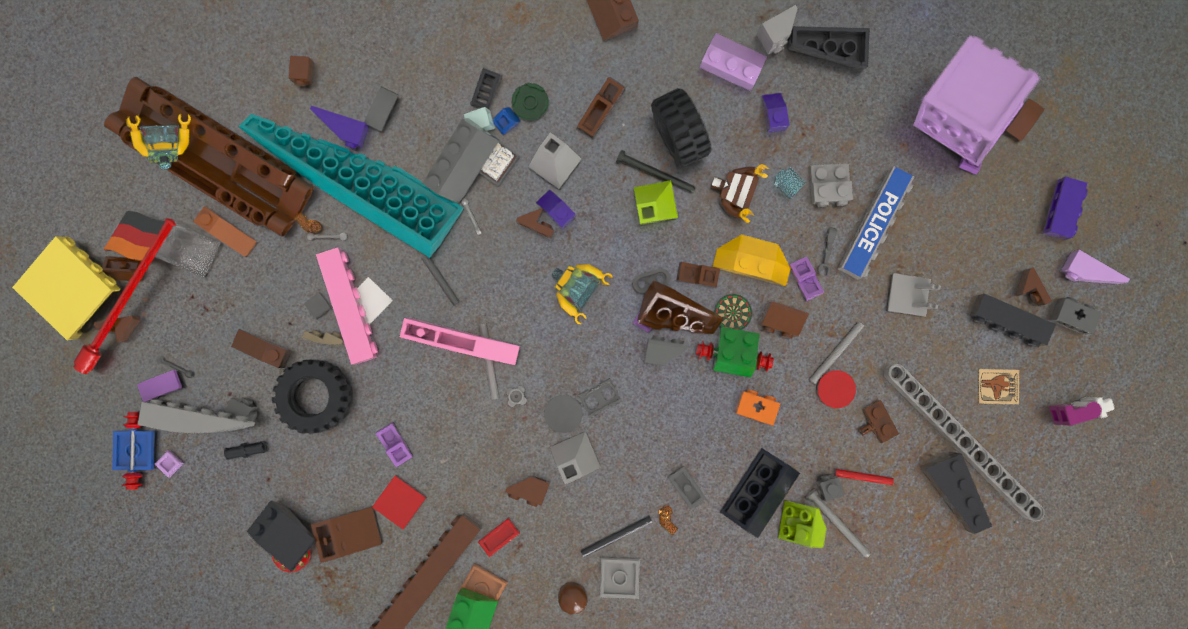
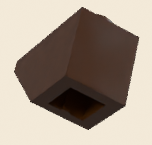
M532 475L508 486L505 492L509 493L508 497L519 500L522 498L527 500L526 503L531 506H542L550 482Z

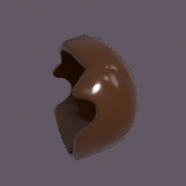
M575 582L566 583L560 588L558 593L559 606L564 612L572 615L579 614L585 610L588 598L582 585Z

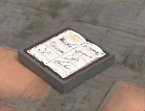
M499 141L479 174L498 187L520 155Z

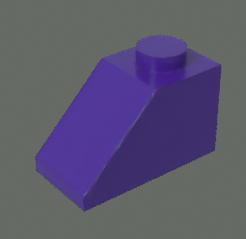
M782 94L762 95L767 133L786 130L789 127V118Z
M548 190L536 202L561 230L576 217V214L551 190Z

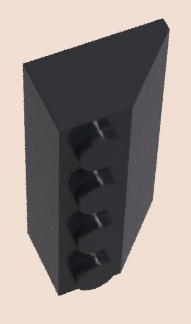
M762 448L720 513L758 538L800 473Z

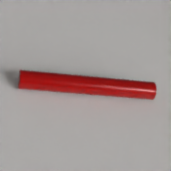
M835 469V476L886 485H893L894 478Z

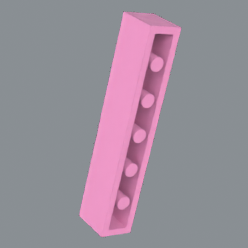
M337 247L316 254L351 364L356 365L377 358V345L371 340L372 330L369 323L366 324L364 316H366V311L363 305L360 306L358 300L360 293L357 287L354 288L352 280L355 278L352 270L348 269L346 262H349L346 252Z

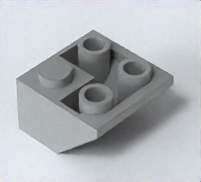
M549 133L528 167L557 189H560L581 161V158L567 144L552 133Z
M586 432L550 447L564 484L601 468Z

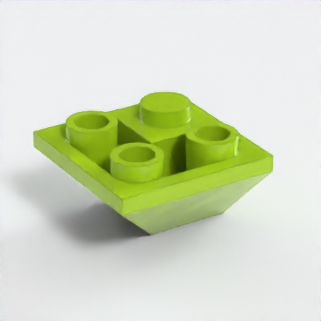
M671 180L634 187L640 225L678 218Z
M784 500L778 539L807 547L823 548L826 526L819 508Z

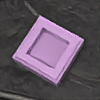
M168 450L155 465L167 477H171L184 462L171 450Z

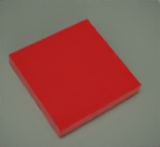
M395 475L372 508L401 529H404L427 497Z

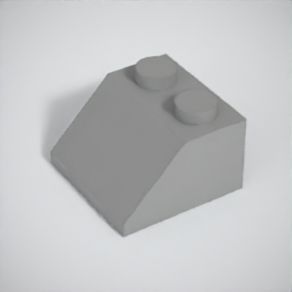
M796 5L762 23L757 37L767 54L772 52L776 54L784 49V45L787 43V39L792 31L797 12Z

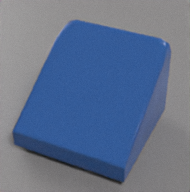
M510 107L503 108L493 118L495 126L503 135L521 121Z

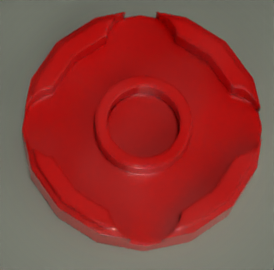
M840 370L829 371L818 381L817 395L820 401L828 407L843 408L849 405L855 397L856 384L853 378L846 372Z

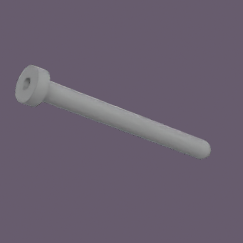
M816 489L811 490L805 498L808 501H813L864 557L870 556V551L818 496L819 492Z

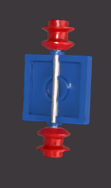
M127 412V415L123 416L127 418V423L123 424V426L131 428L129 431H113L112 470H128L129 473L122 475L126 479V483L122 484V486H126V490H137L138 486L142 485L138 482V478L143 475L138 473L137 470L154 469L155 431H138V429H135L142 427L138 425L140 412Z

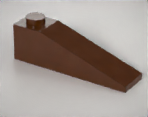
M653 280L643 297L637 321L640 324L661 330V328H671L672 331L683 329L694 333L714 334L723 321V317L671 287Z

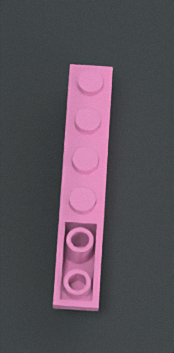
M404 318L400 333L401 338L513 365L516 364L520 348L518 345L414 318Z

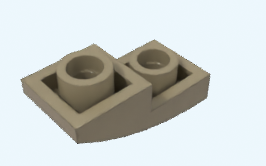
M312 329L311 332L305 331L302 338L315 343L345 345L342 334L336 331L332 333L326 332L324 337H322V333Z

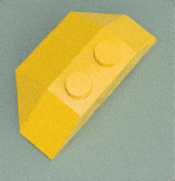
M742 234L717 248L712 267L720 268V270L784 287L787 285L791 269L778 244Z

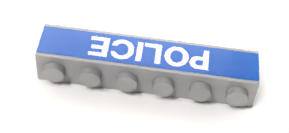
M895 166L889 169L838 270L857 280L867 276L871 268L869 267L871 260H875L879 253L877 249L879 244L884 243L888 236V233H886L888 227H892L897 218L894 216L895 213L903 207L905 203L903 198L906 193L911 191L914 185L912 183L914 176Z

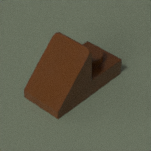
M543 208L517 217V224L550 239L553 237L554 230L551 229L552 225L543 221L541 224L538 223L544 211Z
M1034 267L1023 270L1016 296L1030 291L1032 301L1038 306L1052 302Z
M127 316L117 318L109 333L115 332L117 342H125L140 322V317ZM105 320L94 322L95 330H100Z

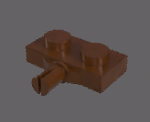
M881 400L862 409L868 423L858 429L862 436L872 431L876 434L880 443H884L899 435Z

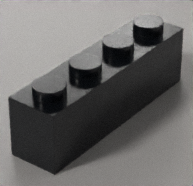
M987 294L978 295L970 313V316L975 318V322L986 325V323L993 326L992 329L1002 333L1004 331L1011 333L1010 337L1017 340H1027V344L1036 348L1048 345L1056 324Z

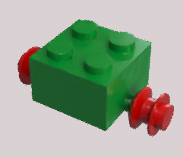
M721 327L717 337L716 348H714L712 342L709 345H704L703 340L701 344H697L696 355H699V359L705 356L707 361H709L712 356H715L713 371L750 378L756 368L759 370L761 367H764L767 372L769 368L772 369L774 362L771 353L767 356H763L762 351L758 353L760 333L728 327Z

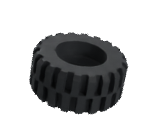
M677 88L653 100L651 103L653 117L660 135L675 162L680 166L686 167L707 157L712 150L709 135L700 113L697 111L690 96L687 95V92Z
M310 359L301 362L297 361L291 367H286L283 370L284 374L279 375L276 379L278 384L273 386L272 390L275 392V397H272V403H276L277 407L274 408L276 414H280L279 420L282 423L288 424L287 427L289 429L297 430L298 433L315 434L332 429L345 418L344 414L350 408L348 403L351 401L352 396H349L351 387L346 382L347 377L345 374H341V370L337 366H333L326 361ZM309 378L321 380L326 385L329 394L326 408L316 415L304 413L299 408L296 400L299 385Z

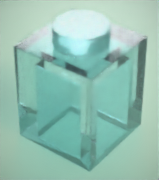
M791 167L787 171L782 169L775 176L777 180L774 182V185L789 200L806 184Z

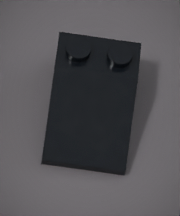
M272 500L247 530V533L260 547L291 572L317 541L287 506Z

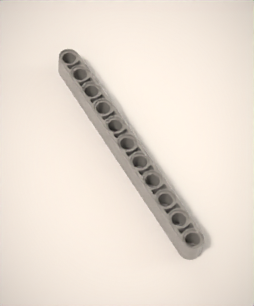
M892 364L884 369L885 378L963 455L1022 517L1032 521H1040L1044 517L1043 507L902 365ZM893 368H896L898 370V376L896 378H894L891 375V371ZM908 381L912 384V389L909 392L905 389V384ZM923 395L926 401L925 404L921 406L919 403V398ZM935 409L939 411L937 419H934L932 415ZM949 423L953 426V430L950 433L946 430V426ZM963 437L966 439L964 447L960 445V440ZM976 451H979L980 458L976 461L974 454ZM992 465L994 471L989 475L988 467ZM1004 479L1007 480V486L1005 488H1003L1001 485ZM1020 493L1021 499L1019 502H1016L1015 497ZM1034 507L1035 513L1030 516L1029 511Z

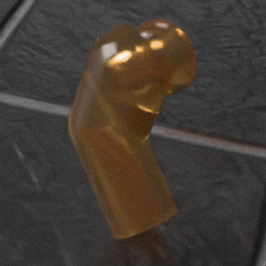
M302 212L294 217L305 232L317 233L322 228L319 221L307 219Z
M664 506L659 512V523L666 531L674 535L678 528L671 522L673 510L669 506Z

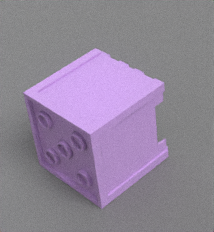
M969 36L924 97L913 126L976 166H979L1024 105L1022 102L1040 78L1034 71L1030 69L1026 71L1017 65L1018 62L1011 57L1006 59L1001 56L1002 52L996 48L991 50L982 44L984 41L976 36L974 38Z

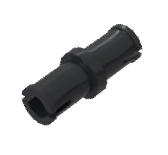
M264 441L251 444L241 443L240 446L225 448L224 456L226 460L238 457L248 458L250 455L265 453L266 445Z

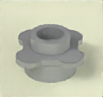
M519 386L516 389H507L506 394L509 398V406L514 407L516 404H526L527 399L524 397V387Z

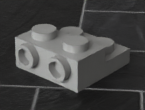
M849 164L810 166L812 204H817L818 207H827L829 203H836V206H846L848 202L853 200Z

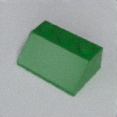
M462 587L456 595L446 629H489L498 600Z

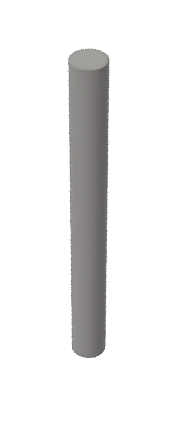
M858 321L809 379L812 383L816 384L863 329L864 325Z
M486 323L479 324L480 335L489 338ZM485 359L491 399H499L493 360Z

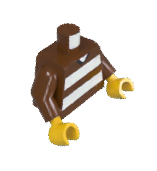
M761 164L758 167L733 169L731 172H728L725 180L714 177L711 187L721 191L718 200L721 201L722 207L729 215L742 218L746 223L750 222L746 216L749 214L754 216L749 206L760 178L757 176L767 178L768 175L762 173L764 169H769L766 165Z

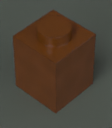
M290 56L288 78L294 85L306 86V84H312L314 65L312 59L307 56Z

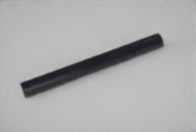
M650 516L581 550L583 557H586L653 522Z

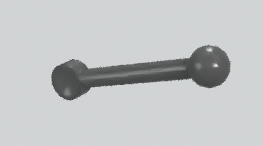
M163 356L156 358L157 363H163L185 374L187 378L193 376L192 371H186L166 361Z

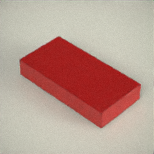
M508 517L480 539L478 543L486 554L491 557L519 535L520 531Z

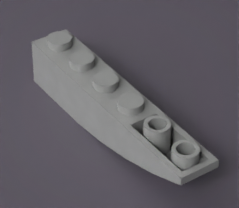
M151 399L150 402H142L138 425L181 433H218L255 425V422L248 421L246 416L236 415L233 418L230 417V413L218 412L217 415L213 414L214 410L201 409V411H196V407L184 405V408H180L178 403L167 402V405L162 404V400Z

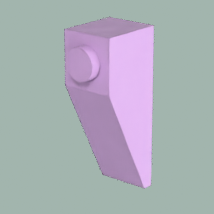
M1081 250L1071 252L1061 269V272L1066 274L1065 277L1075 282L1122 284L1130 280Z

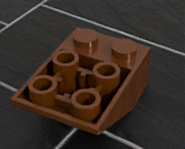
M372 507L311 524L313 536L317 540L315 544L320 563L382 544Z

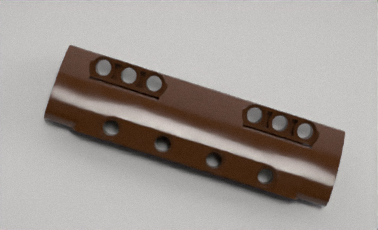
M133 77L126 87L119 111L108 115L104 122V127L120 136L123 143L137 151L133 146L130 131L132 129L126 124L128 117L132 124L137 123L135 120L136 115L140 118L142 125L139 124L137 127L141 131L143 142L147 145L167 142L163 138L171 143H175L177 139L179 142V128H181L178 117L181 114V121L187 122L189 114L191 118L190 124L187 125V129H189V145L184 153L178 155L172 154L171 149H156L153 155L148 156L177 155L176 161L155 163L251 223L267 226L268 229L281 237L285 236L305 208L314 186L296 176V171L170 92L158 86H151L138 77ZM176 127H178V134H177V135H176V133H175V128H176ZM141 128L145 130V137L143 135ZM150 130H152V131H154L155 133L159 134V135L162 136L163 138H160L158 135L154 134V133L151 132ZM242 187H244V188H246L247 190L251 191L252 193H254L255 195L259 196V197L262 198L263 200H261V199H259L258 197L254 196L253 194H251L250 192L246 191V190L243 189Z

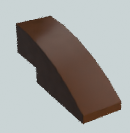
M608 77L577 127L593 137L626 87L615 79Z

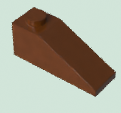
M238 329L231 346L277 368H285L292 353V350L241 329Z

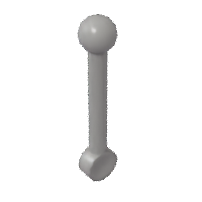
M462 199L461 204L465 206L477 234H482L468 206V200Z
M308 233L307 238L309 240L329 238L345 241L347 234L314 235L313 233Z

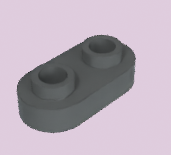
M662 268L639 274L633 280V288L636 292L644 294L653 280L658 282L657 276L659 275L664 277V281L659 283L667 286L670 282V274ZM644 281L646 286L641 288L638 283Z

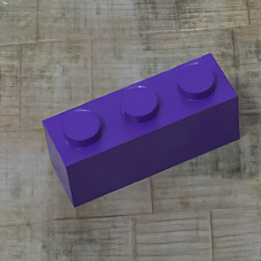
M1066 176L1057 180L1043 234L1063 240L1075 236L1078 230L1077 220L1083 211L1081 207L1082 202L1088 193L1086 189L1087 182Z

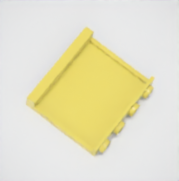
M55 236L12 287L66 340L78 339L83 334L80 329L113 291H120L116 281L102 272V267L93 263L89 259V255L85 251L80 250L75 245V241L67 236Z

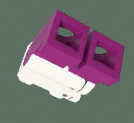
M1102 397L1081 398V401L1073 402L1071 405L1055 404L1049 406L1054 425L1071 426L1092 419L1107 417L1106 412L1114 410L1112 399L1107 398L1103 400Z

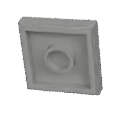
M601 557L600 597L639 599L640 559Z

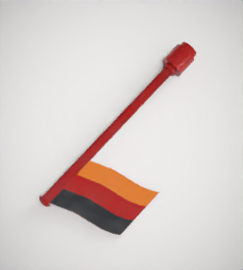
M126 211L103 250L115 251L129 259L141 261L93 342L89 345H84L74 360L73 368L76 371L88 374L97 364L102 355L99 347L172 227L176 226L174 220L170 218L165 219V221L155 220L138 212Z

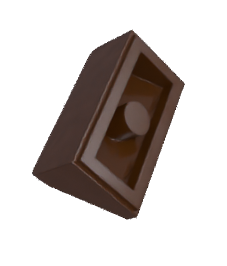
M106 256L102 272L114 280L130 281L141 261L127 257Z

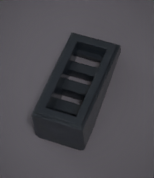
M483 68L470 104L479 108L486 107L489 109L502 75ZM486 75L495 78L494 82L485 79ZM483 82L492 85V89L482 86ZM480 90L490 93L489 96L479 93ZM477 97L487 100V103L477 101Z

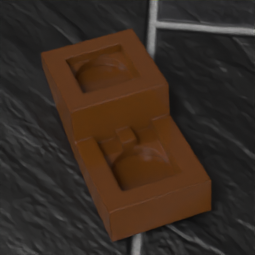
M1028 98L1005 130L1022 141L1045 108Z
M679 262L676 281L717 287L720 268Z

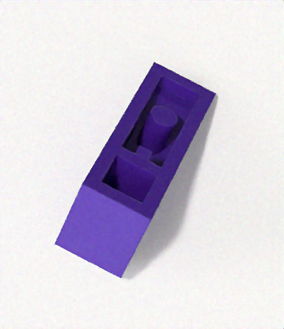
M315 106L310 107V110L345 143L346 147L352 149L363 147L369 129L366 123Z

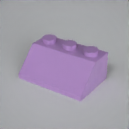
M716 33L706 51L700 68L751 91L767 57Z

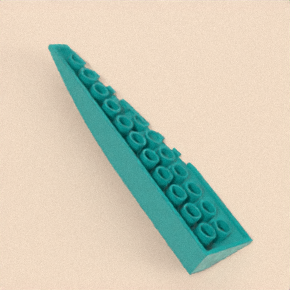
M250 114L239 125V128L304 178L429 258L441 245L463 211L464 207L436 194L422 184V181L399 167L387 166L385 162L380 160L373 161L361 153L354 154L347 148L322 139H313L309 134L294 132L290 127L275 125V122L254 114Z

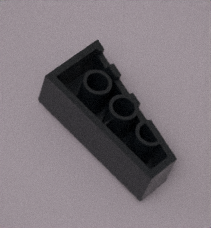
M793 26L789 36L788 49L864 70L868 67L870 28Z
M954 452L919 466L930 479L929 481L941 494L943 500L950 506L952 512L966 531L976 534L992 527L961 453Z

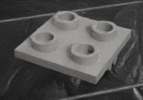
M893 273L887 311L926 317L927 309H938V304L927 303L929 290H941V285L931 284V279Z

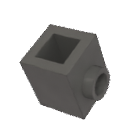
M243 397L242 399L230 398L225 413H230V417L233 418L236 415L246 416L248 421L254 422L257 416V406L252 405L253 401Z
M827 474L821 476V479L816 481L822 500L828 502L845 496L839 477Z

